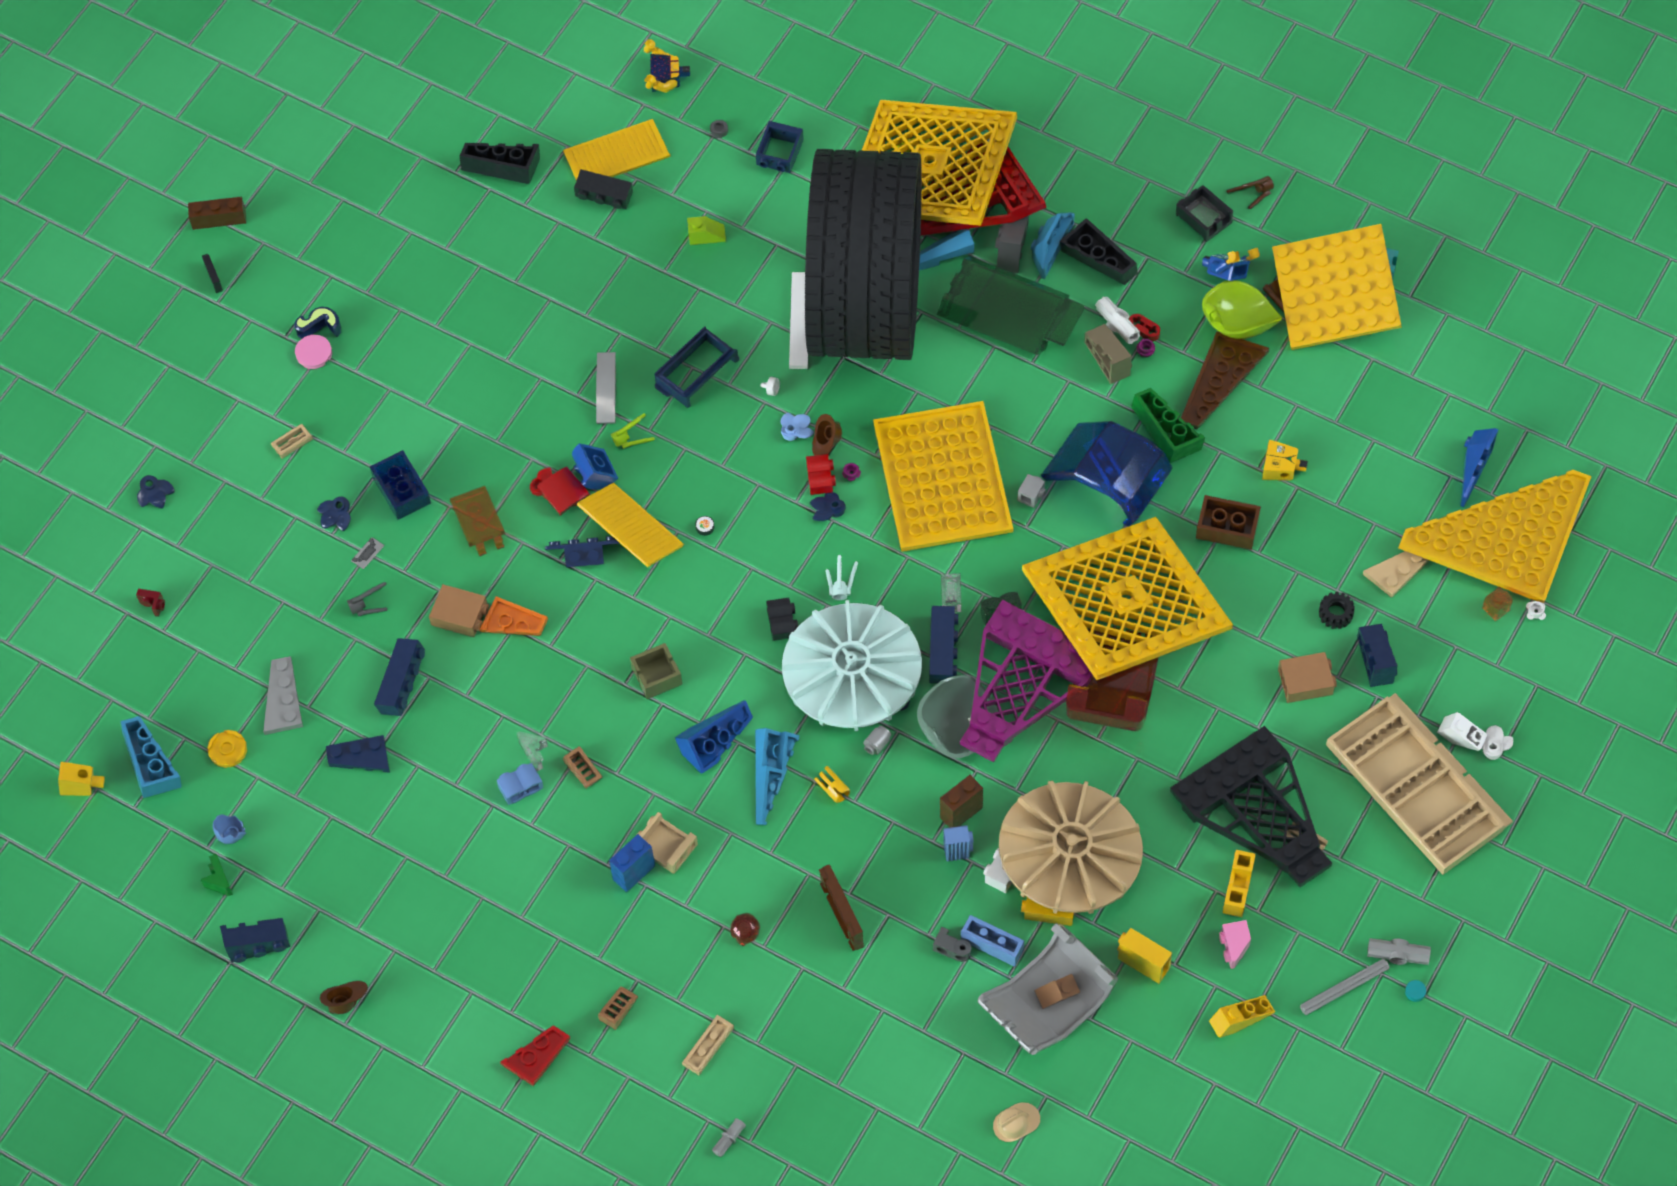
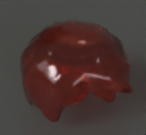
M749 913L737 915L730 927L731 936L736 938L737 943L742 946L754 941L760 931L758 919Z

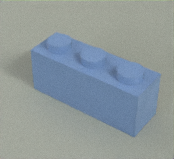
M972 915L969 916L961 930V939L967 940L971 946L1014 967L1024 951V940Z

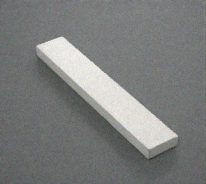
M792 272L789 369H808V353L805 338V272Z

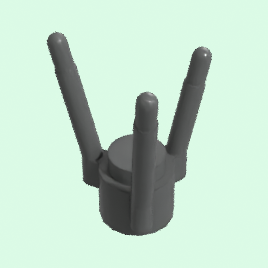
M383 582L363 594L347 600L352 614L357 613L358 616H362L364 614L387 611L386 607L363 610L366 607L363 598L381 589L387 583Z

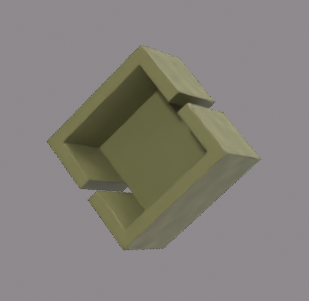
M666 643L630 657L631 668L638 682H640L646 699L682 685L681 673Z

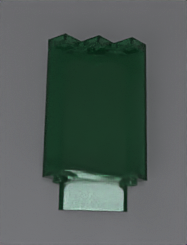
M969 256L964 258L960 273H956L950 283V291L944 294L937 315L1038 355L1046 350L1048 346V341L1046 340L1062 346L1066 344L1085 306L1069 300L1070 295Z

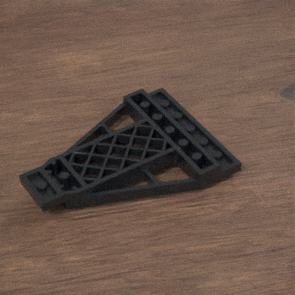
M1265 726L1170 787V792L1181 803L1182 810L1194 823L1198 822L1273 862L1279 869L1288 873L1299 887H1302L1332 867V862L1320 849V843L1290 755ZM1284 763H1287L1293 782L1282 790H1277L1265 776ZM1248 788L1247 794L1241 793L1242 791ZM1250 788L1262 789L1261 796L1250 795ZM1294 789L1296 790L1306 820H1303L1283 796ZM1264 790L1270 795V797L1263 796ZM1234 799H1245V806L1235 805ZM1248 801H1260L1259 808L1248 807ZM1262 802L1274 803V809H1262ZM1276 804H1277L1283 811H1278V810H1276ZM1224 805L1236 820L1224 828L1204 816L1219 806ZM1247 812L1257 813L1258 820L1247 819ZM1261 814L1273 815L1272 822L1260 821ZM1275 816L1287 817L1286 824L1274 823ZM1289 818H1290V819L1292 820V822H1294L1296 825H1289V824H1288ZM1241 825L1258 846L1231 831ZM1259 826L1271 828L1270 835L1259 833ZM1273 828L1284 829V836L1272 835ZM1287 830L1299 831V836L1297 838L1286 837ZM1271 841L1283 842V847L1272 848Z

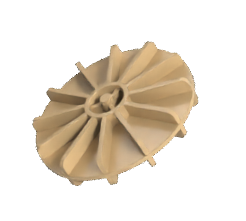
M1052 780L1048 781V785L1036 788L1024 796L1021 795L1006 814L999 835V854L1002 868L1012 883L1021 891L1020 895L1023 898L1027 896L1034 902L1053 909V913L1056 914L1057 911L1088 912L1092 914L1094 910L1103 908L1121 899L1134 883L1143 857L1139 824L1135 822L1128 810L1120 803L1121 799L1119 797L1113 798L1102 790L1088 786L1087 781H1084V784L1070 782L1054 783Z

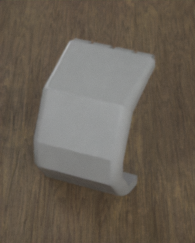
M1058 923L1051 928L1054 932L1051 941L1034 960L1010 981L982 993L978 998V1003L1032 1055L1068 1037L1102 1005L1118 981L1117 976L1066 927ZM1072 974L1080 993L1042 1009L1034 990Z

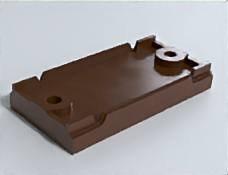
M830 864L819 869L820 886L824 893H829L826 898L845 937L850 939L848 943L852 951L859 950L864 947L863 931Z

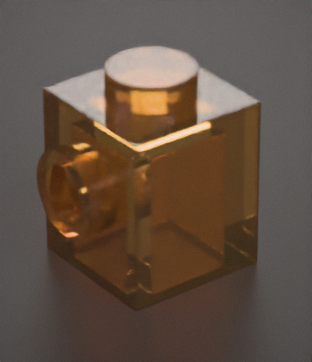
M1498 587L1485 597L1482 608L1497 621L1510 611L1513 599L1507 591Z

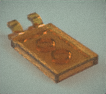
M485 486L450 498L451 505L469 547L475 545L479 556L485 555L487 553L483 542L493 538L497 550L504 548L501 535L505 534Z

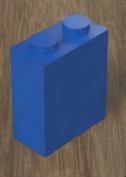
M639 834L609 860L613 880L626 892L655 867L652 846Z

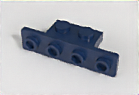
M613 536L606 537L604 541H598V537L587 538V542L579 543V539L568 540V544L552 541L549 542L548 546H545V550L564 548L566 567L604 564L603 545L619 544V542Z

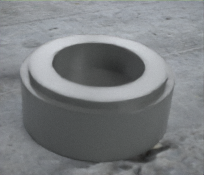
M723 120L712 122L710 125L712 136L715 138L725 137L728 133L727 123Z

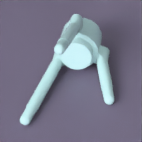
M838 555L837 581L834 582V585L829 570H826L829 595L833 599L845 600L847 596L851 595V586L858 565L857 561L854 562L848 585L841 581V555Z

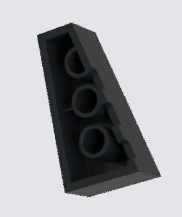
M465 143L460 153L462 171L530 184L540 160L539 144H532V146H524V144L505 146V143H498V145L489 146V143Z
M1087 218L1060 240L1061 252L1123 285L1138 274L1137 263Z

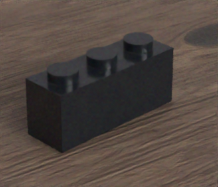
M580 169L574 186L575 196L579 199H588L598 204H607L616 209L622 208L627 210L633 193L632 182Z

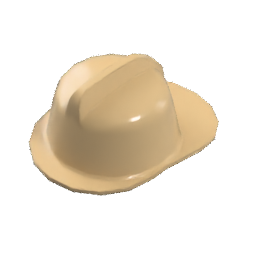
M1023 1102L1005 1109L996 1116L993 1122L995 1135L1005 1142L1019 1140L1037 1129L1040 1123L1039 1111L1035 1106Z

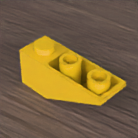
M1266 995L1222 1007L1209 1022L1217 1036L1221 1038L1234 1034L1274 1014L1275 1010Z

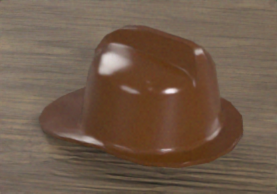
M823 414L816 422L812 443L814 456L829 454L832 447L842 437L840 423L834 421L831 415Z
M352 981L340 986H334L320 994V1001L325 1006H328L330 1013L345 1014L351 1011L356 1005L357 1000L366 994L368 986L363 981Z

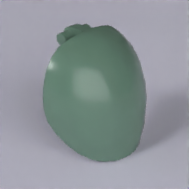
M957 675L940 681L924 695L917 709L919 725L928 741L942 754L951 758H963L975 753L960 745V740L970 726L976 679L971 676ZM979 683L978 696L982 697L986 689ZM996 705L986 707L990 713L998 712Z

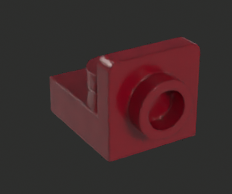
M138 588L136 596L139 603L146 607L152 606L154 615L159 617L160 612L165 607V600L161 593Z

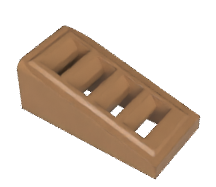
M580 746L563 757L564 763L586 789L602 778V775ZM579 756L580 759L573 763L572 760ZM584 762L585 765H583L579 769L576 767L580 763ZM586 768H589V769H590V770H589L588 772H586L585 774H583V775L581 774V772H582L583 770H585ZM592 773L595 775L593 778L586 781V777H588Z
M621 986L598 1014L599 1020L616 1030L638 996ZM622 994H624V995L628 996V997L630 998V1000L627 1001L626 999H624V998H622V997H620V996H621ZM619 1000L626 1005L623 1007L616 1002ZM613 1006H615L616 1008L620 1009L621 1011H620V1012H617L616 1010H614V1009H612V1008H613ZM609 1012L616 1015V1017L613 1018L612 1016L608 1015Z

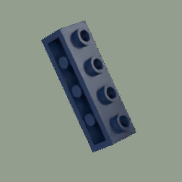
M932 606L929 683H939L949 677L957 676V665H953V659H957L958 648H954V642H958V631H954V625H958L959 614L955 613V606Z
M397 639L374 702L375 707L381 714L402 716L404 709L407 707L409 694L413 690L415 677L419 673L420 663L425 656V649L419 640Z

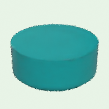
M1413 980L1407 984L1405 995L1409 1000L1419 1002L1425 997L1426 986L1421 981Z

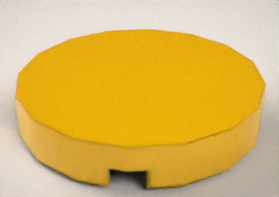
M224 730V732L217 733L210 739L207 749L209 757L214 764L219 767L228 768L241 763L245 758L247 744L240 733L233 730Z

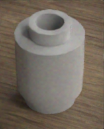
M884 726L875 728L863 742L864 749L871 755H878L890 741V731Z

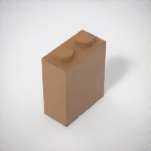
M442 584L429 615L431 626L475 637L476 632L480 631L483 615L487 614L489 604H487L486 596Z
M1325 652L1279 660L1278 671L1287 703L1333 695L1337 682L1335 676L1331 675V660L1327 659Z

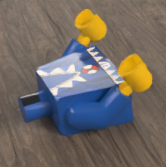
M1258 248L1248 250V257L1245 255L1240 258L1238 251L1227 253L1228 255L1205 256L1202 260V266L1208 267V274L1229 281L1245 279L1250 260L1258 258L1260 253Z

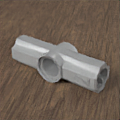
M1370 938L1367 957L1388 959L1391 963L1398 965L1406 964L1407 962L1429 965L1431 947L1409 944L1404 939L1387 941Z

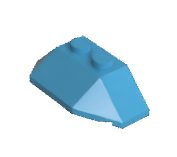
M1072 212L1058 213L1048 219L1045 225L1040 227L1037 240L1034 239L1031 244L1032 259L1043 279L1046 278L1061 250L1060 240L1071 231L1074 225L1075 214Z

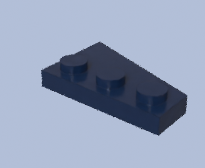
M384 735L326 746L329 767L364 768L367 771L383 770V772L390 773Z

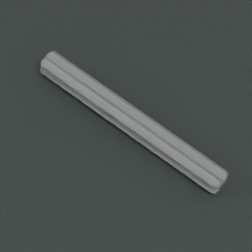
M1381 959L1300 1005L1301 1011L1308 1015L1389 970L1388 962L1385 959Z

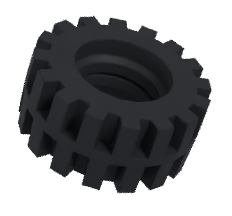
M1331 592L1328 596L1325 595L1319 607L1321 622H1326L1325 626L1327 627L1331 625L1332 629H1335V627H1338V629H1341L1342 626L1346 627L1353 619L1354 602L1353 600L1350 601L1349 596L1345 597V593L1340 595L1339 592H1335V594ZM1340 606L1344 609L1345 613L1334 615L1329 611V607Z

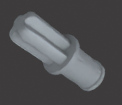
M735 1118L727 1131L722 1132L723 1136L712 1149L715 1155L722 1157L732 1143H736L735 1139L746 1127L741 1120Z

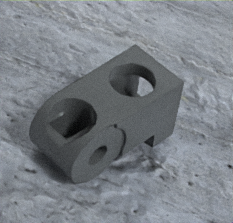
M941 927L933 943V951L960 962L967 961L971 955V944L967 940H958L949 936V930Z

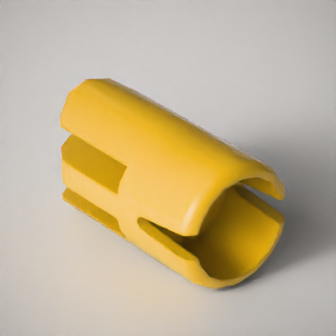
M826 766L824 769L835 781H832L823 771L819 775L829 786L827 787L818 777H815L814 780L836 803H840L845 800L841 793L848 797L850 789Z

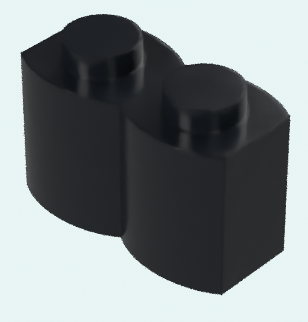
M789 597L766 601L773 641L788 639L791 632H794L798 627V621L794 620L792 615L796 614L794 603H790Z

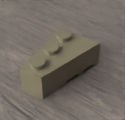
M1103 324L1085 332V344L1110 384L1130 376L1132 356L1115 337L1111 329Z

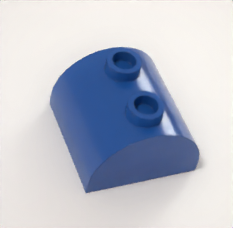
M580 443L574 448L572 452V457L576 463L574 469L582 475L581 483L585 488L593 490L602 489L618 479L604 449Z

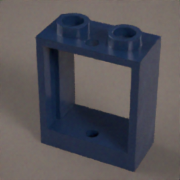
M769 121L756 152V165L775 169L779 172L791 173L804 140L803 129ZM771 138L794 143L788 160L765 155Z

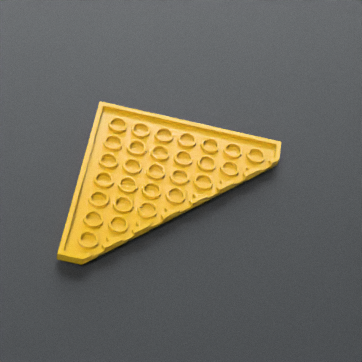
M1571 470L1564 475L1545 479L1536 485L1531 484L1520 488L1516 492L1500 495L1491 501H1483L1472 505L1468 509L1447 514L1446 517L1424 522L1415 528H1407L1398 548L1544 603L1591 476Z

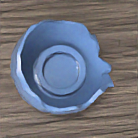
M221 814L213 821L214 834L224 844H234L246 834L242 821L235 815L228 817Z

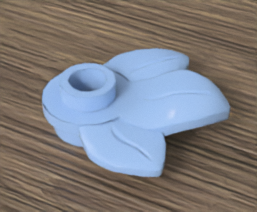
M785 413L780 421L782 425L781 434L785 440L793 441L797 437L806 439L814 434V431L808 428L810 424V417L808 415L799 414L794 417L791 413Z

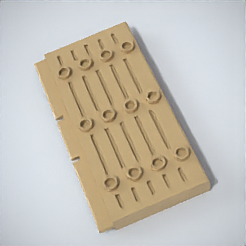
M1395 693L1390 697L1387 696L1329 737L1326 746L1440 873L1444 875L1502 833L1507 826L1513 823V820L1470 774L1465 777L1463 776L1467 770L1441 742L1437 745L1434 744L1438 741L1435 735Z

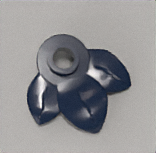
M147 475L140 481L141 489L137 494V500L141 507L148 505L150 502L155 507L163 509L166 502L165 495L173 494L175 491L168 481L157 480L156 477ZM152 482L153 485L148 487L146 486V483Z
M834 492L826 493L824 497H816L810 501V505L817 510L813 516L815 521H826L832 516L840 517L846 509L844 501L840 500L839 496Z
M337 497L333 501L327 500L320 504L317 511L323 514L321 516V526L323 529L335 524L342 531L347 529L351 516L348 512L350 503L345 497ZM339 503L343 504L341 508H337Z

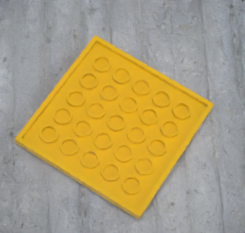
M1381 224L1272 247L1291 350L1402 328Z

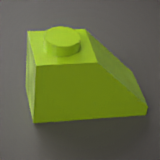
M706 216L687 218L690 245L726 242L724 224Z

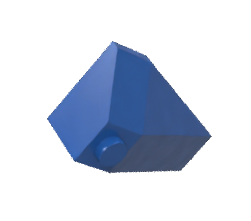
M1496 428L1476 430L1472 437L1468 436L1464 447H1467L1460 505L1462 507L1465 506L1493 451L1498 433Z
M743 700L688 728L676 736L675 740L682 755L700 773H704L719 762L720 756L726 749L730 748L731 742L737 735L741 734L753 716L746 700Z

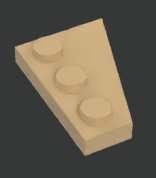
M1404 551L1364 570L1363 575L1392 598L1429 560Z

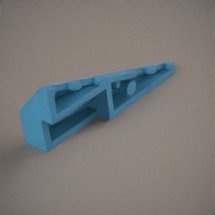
M969 229L953 231L921 250L919 271L939 266V261L973 253L974 242Z
M767 728L755 730L757 825L767 824L765 821L766 817L773 808L774 796L780 790L788 769L786 767L789 757L793 756L794 751L792 749L795 742L799 740V735L786 731L778 732Z

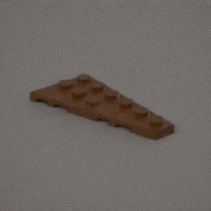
M1217 331L1181 418L1198 430L1266 356L1269 348L1243 339L1230 338Z

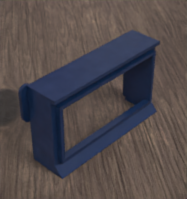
M704 326L654 373L655 388L666 397L673 396L689 408L691 406L690 397L729 360L735 363L739 361L737 349L731 348ZM705 341H708L723 354L683 391L667 377Z

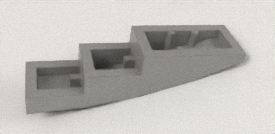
M616 352L597 353L596 423L616 424Z

